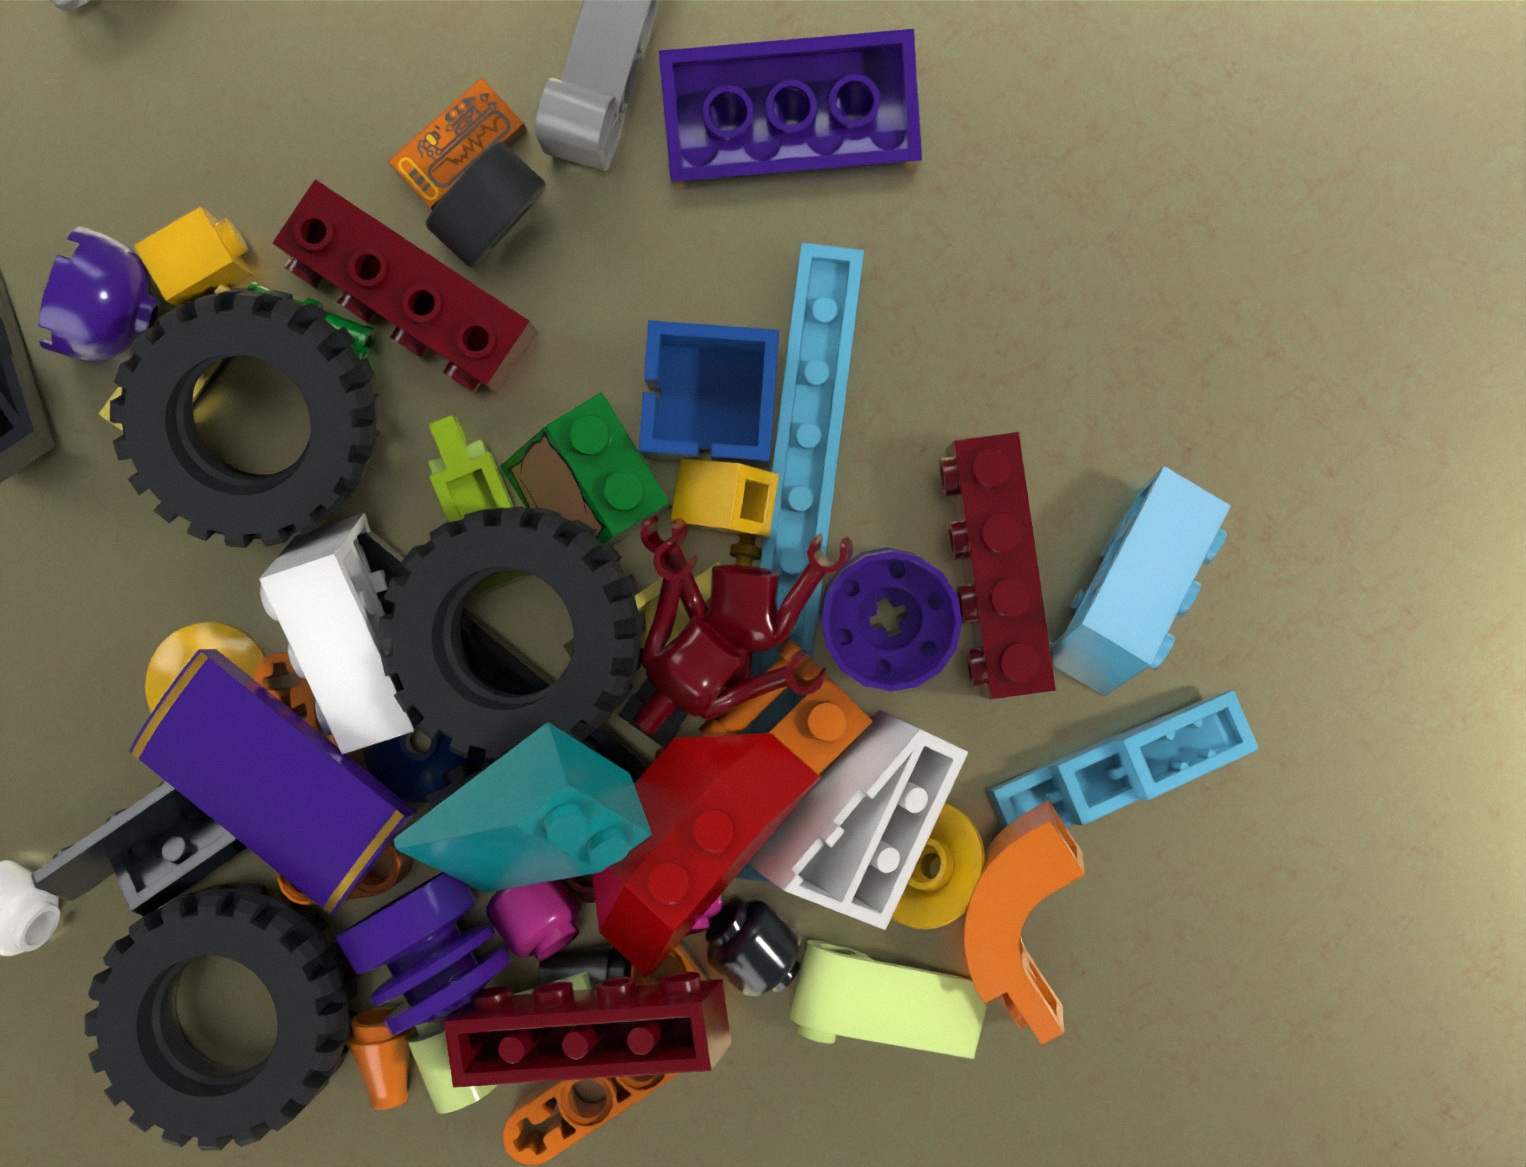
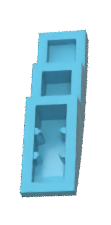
M1229 690L1089 745L986 790L1002 830L1012 821L1047 800L1050 801L1066 827L1074 824L1085 825L1137 800L1153 799L1259 750V747L1235 691Z

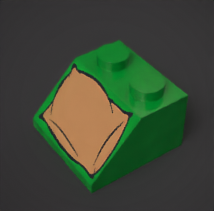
M602 391L547 424L500 465L526 508H544L561 512V517L570 521L580 520L595 530L593 536L602 544L610 543L614 545L642 528L649 518L655 515L660 517L673 507Z

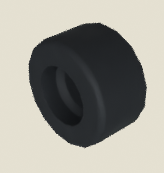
M498 142L485 151L453 184L426 220V226L431 233L467 266L475 267L529 211L544 192L546 184L503 142Z

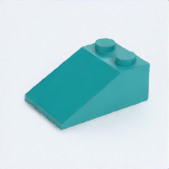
M547 722L396 836L394 843L397 850L473 888L488 893L602 872L610 865L621 861L627 856L629 851L653 834L630 773Z

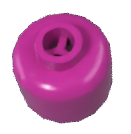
M560 879L499 890L491 897L486 907V914L503 941L516 957L526 958L534 956L540 962L561 951L578 936L580 930L576 924L582 915V906L565 881Z

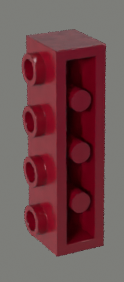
M316 179L272 242V244L290 257L284 266L285 269L315 289L318 288L324 279L343 292L337 303L368 324H370L375 315L386 320L396 327L390 335L391 339L421 359L428 349L449 362L443 373L474 394L481 384L497 394L538 333L528 319Z
M1019 432L955 440L946 448L947 458L939 459V470L943 494L945 497L953 496L956 521L948 523V533L952 557L954 560L962 559L965 585L957 586V596L962 623H971L974 648L966 650L967 669L971 686H980L981 697L991 700L1056 691Z
M697 972L670 974L662 977L660 984L636 985L634 977H616L597 983L596 989L573 990L571 982H553L534 988L531 994L511 995L510 987L485 988L480 994L472 996L469 1003L444 1021L453 1088L712 1071L732 1045L723 979L701 980L700 974Z

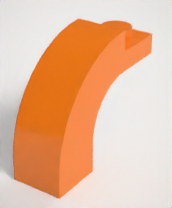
M1049 800L1012 821L995 837L985 850V866L973 889L965 915L964 946L969 973L983 1003L985 1004L1003 994L1005 1005L1015 1023L1020 1028L1029 1025L1041 1045L1064 1033L1063 1005L1026 950L1021 938V930L1027 916L1040 901L1085 875L1083 852Z

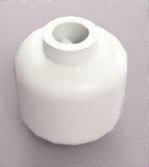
M10 860L0 861V955L8 957L39 948L51 937L60 920L59 897L35 888L31 878L34 872L24 865Z

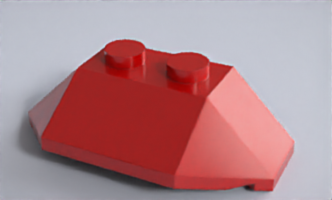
M773 733L673 738L634 784L653 835L629 851L627 856L621 861L610 865L602 872L592 874L599 933L646 978L650 977L822 777Z

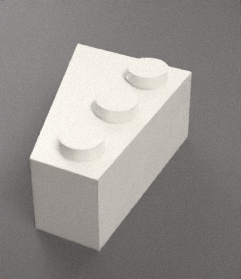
M365 512L314 529L305 535L299 534L294 536L259 578L263 606L273 620H279L289 641L288 654L291 665L300 678L307 679L316 698L315 709L319 724L326 734H333L342 754L413 732L422 716L416 707L403 712L394 697V694L404 689L398 673L385 676L381 657L392 653L391 638L379 637L380 617L386 614L376 593L388 588L384 579V570L371 573L363 546L359 544L357 539L358 535L371 532Z
M879 710L871 719L873 722L846 748L750 860L748 865L783 891L886 930L966 759L968 751Z

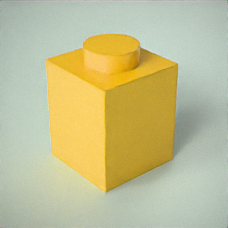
M201 206L133 245L165 300L176 307L214 293L220 284L230 288L252 275L241 255L249 250L237 228L228 218L219 221Z
M680 458L677 482L673 493L674 501L670 522H674L677 518H682L687 526L704 530L769 538L779 474L739 463Z

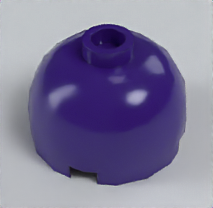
M79 226L67 237V240L79 243L72 258L57 255L43 294L38 327L52 331V335L50 338L39 340L42 348L71 358L88 361L112 359L129 349L138 333L141 334L143 330L155 326L160 310V299L150 296V273L142 259L131 248L106 234Z

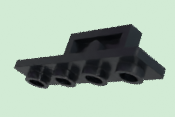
M163 779L158 788L129 808L112 814L105 821L104 825L78 843L58 851L50 862L32 873L31 878L35 888L72 901L115 873L130 911L145 916L169 902L247 847Z

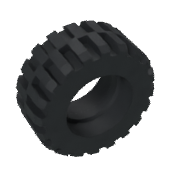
M253 287L234 288L226 292L212 293L175 307L160 316L159 322L154 327L143 330L132 343L131 348L134 351L132 358L120 363L114 382L119 387H122L121 396L110 401V422L122 423L123 435L112 442L118 460L131 458L138 471L128 478L137 494L141 495L150 489L161 501L153 511L165 521L171 523L176 517L181 516L191 522L187 534L207 541L215 533L225 535L224 542L226 546L247 548L254 539H262L266 547L285 543L296 532L305 535L321 526L330 514L336 513L362 481L370 467L368 465L370 459L377 450L381 431L376 429L377 418L382 413L380 394L373 393L370 382L375 374L368 358L360 360L351 345L356 340L344 326L337 330L325 320L328 313L313 303L304 306L293 301V294L277 290H271L266 293L255 292ZM233 356L259 358L280 369L297 386L308 408L311 434L305 450L295 463L274 474H253L226 464L206 446L196 428L192 400L198 378L215 362Z
M522 506L485 509L465 514L464 518L458 521L442 524L429 533L430 541L424 545L414 546L402 560L404 567L407 568L405 574L402 577L391 579L384 596L388 601L393 602L394 605L392 614L380 617L379 637L391 638L392 653L382 656L381 661L385 676L398 673L404 689L394 694V697L403 712L416 707L422 714L424 719L417 728L427 737L434 740L444 735L452 740L449 746L450 752L469 759L476 753L485 754L487 764H493L547 722L577 741L582 742L606 722L616 708L625 701L633 687L631 681L634 673L641 668L643 648H640L641 633L646 631L645 611H638L634 595L640 591L633 574L626 576L618 561L622 556L610 543L602 544L593 536L594 529L580 520L570 521L561 517V512L544 508L532 509L523 508ZM519 571L539 577L559 595L571 619L574 635L571 660L563 674L552 685L535 693L517 695L505 692L491 685L471 665L463 647L461 616L467 597L478 583L499 572Z
M246 883L236 889H232L229 884L207 887L194 894H187L146 914L129 927V935L115 941L103 957L105 965L109 968L94 975L88 993L90 999L99 1001L97 1008L85 1014V1035L88 1037L96 1036L98 1048L90 1052L88 1056L94 1073L105 1070L112 1084L104 1090L106 1096L114 1107L122 1101L129 1105L135 1111L129 1118V1121L143 1132L156 1125L164 1129L161 1137L163 1142L181 1148L193 1137L198 1138V1147L201 1151L222 1150L233 1139L237 1145L243 1147L260 1141L271 1129L279 1131L294 1120L329 1083L330 1077L341 1067L349 1051L345 1041L352 1035L351 1022L358 1014L355 1010L349 1009V1001L358 994L355 975L343 976L340 963L347 958L337 942L330 946L322 936L321 932L329 924L316 911L306 918L296 911L300 904L289 900L283 892L272 898L266 896V886ZM206 955L234 960L250 969L266 986L276 1010L277 1037L273 1051L262 1063L249 1068H233L219 1065L203 1057L187 1041L178 1023L175 995L182 971L193 960Z

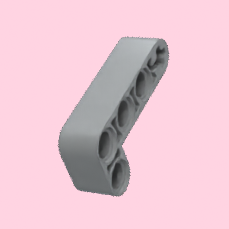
M660 0L583 1L560 80L550 78L547 81L537 109L535 133L545 154L602 171L609 169Z

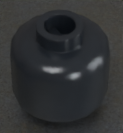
M759 899L744 903L738 900L726 905L710 923L711 929L707 930L705 934V939L709 942L707 947L708 963L744 995L755 997L762 996L771 990L780 992L796 977L800 968V963L797 961L801 949L800 934L768 904Z

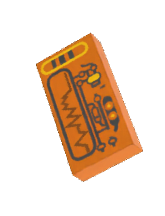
M481 77L388 162L428 207L433 210L453 184L485 151L498 142H503L506 146H509L527 129L519 117Z

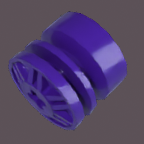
M888 547L861 552L837 570L825 587L820 609L826 647L841 671L863 686L890 692L918 687L940 673L957 649L962 627L958 596L945 575L912 552ZM887 598L893 607L903 605L904 612L896 616L898 627L893 630L887 631L882 623L872 625L870 623V618L878 613L876 603L881 599Z
M443 872L404 893L334 937L355 974L370 972L384 965L389 969L392 976L383 982L369 998L374 1006H379L401 994L404 995L406 1001L382 1020L391 1035H396L415 1025L426 1022L432 1023L470 1001L472 996L480 994L490 980L511 962V958L504 946L492 949L475 958L472 950L488 940L495 933V930L491 924H486L463 933L460 932L455 922L475 905L477 899L467 884Z

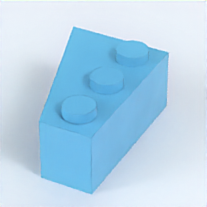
M1163 466L1138 491L1100 555L1104 560L1087 592L1080 590L1070 607L1076 610V613L1066 632L1056 641H1049L1052 666L1103 696H1106L1146 668L1157 669L1168 655L1174 643L1175 637L1169 634L1168 631L1176 615L1183 616L1191 607L1200 591L1201 583L1194 579L1202 563L1205 565L1210 563L1226 539L1227 532L1220 527L1231 505Z

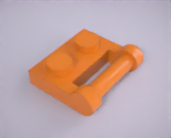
M790 638L777 651L781 657L766 672L787 666L791 656L802 649ZM807 654L795 666L796 674L805 680L814 679L822 670ZM826 674L821 688L815 693L805 695L768 733H773L814 771L820 774L873 721ZM788 686L748 700L724 713L718 719L715 717L707 720L699 728V731L704 737L739 735Z

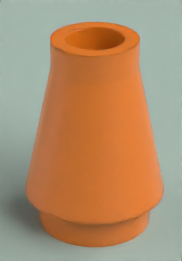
M392 1006L372 1008L357 1014L351 1022L352 1035L347 1039L368 1091L370 1106L376 1110L392 1109L401 1106L409 1099L407 1080L410 1047L407 1040L411 1036V1028L396 1035L389 1033L382 1020L397 1008Z

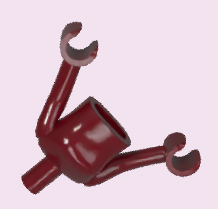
M657 515L649 518L643 524L640 532L642 543L653 553L664 542L657 532L659 523ZM677 518L671 528L672 537L677 539L666 550V560L671 566L682 568L686 566L687 561L680 545L686 540L688 528L682 518ZM821 533L810 542L807 550L809 563L784 598L779 610L777 599L780 572L741 565H718L712 567L711 596L708 609L692 572L683 578L680 599L689 619L691 620L694 616H697L706 621L728 639L746 659L745 664L729 679L725 687L728 688L739 681L751 678L753 652L767 651L774 646L786 642L802 609L825 574L839 570L852 557L853 543L848 536L843 537L841 540L838 561H831L824 557L821 551L823 541Z
M668 538L657 548L654 553L653 564L657 573L663 577L655 617L641 657L642 666L646 668V676L657 691L633 717L635 723L644 732L653 735L677 707L694 717L701 716L702 719L710 720L723 715L748 700L789 686L794 692L803 695L815 693L821 688L825 680L827 668L824 667L814 679L805 680L800 678L796 674L795 666L803 660L807 651L798 650L791 656L787 666L739 681L723 690L729 679L745 664L746 659L728 639L697 616H694L679 635L666 645L674 627L683 578L694 568L697 562V555L695 554L685 567L675 568L667 562L666 550L677 538Z

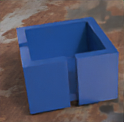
M648 320L644 380L649 390L661 391L659 401L656 393L643 392L638 450L644 459L680 461V458L701 460V450L711 451L712 461L770 468L779 330Z

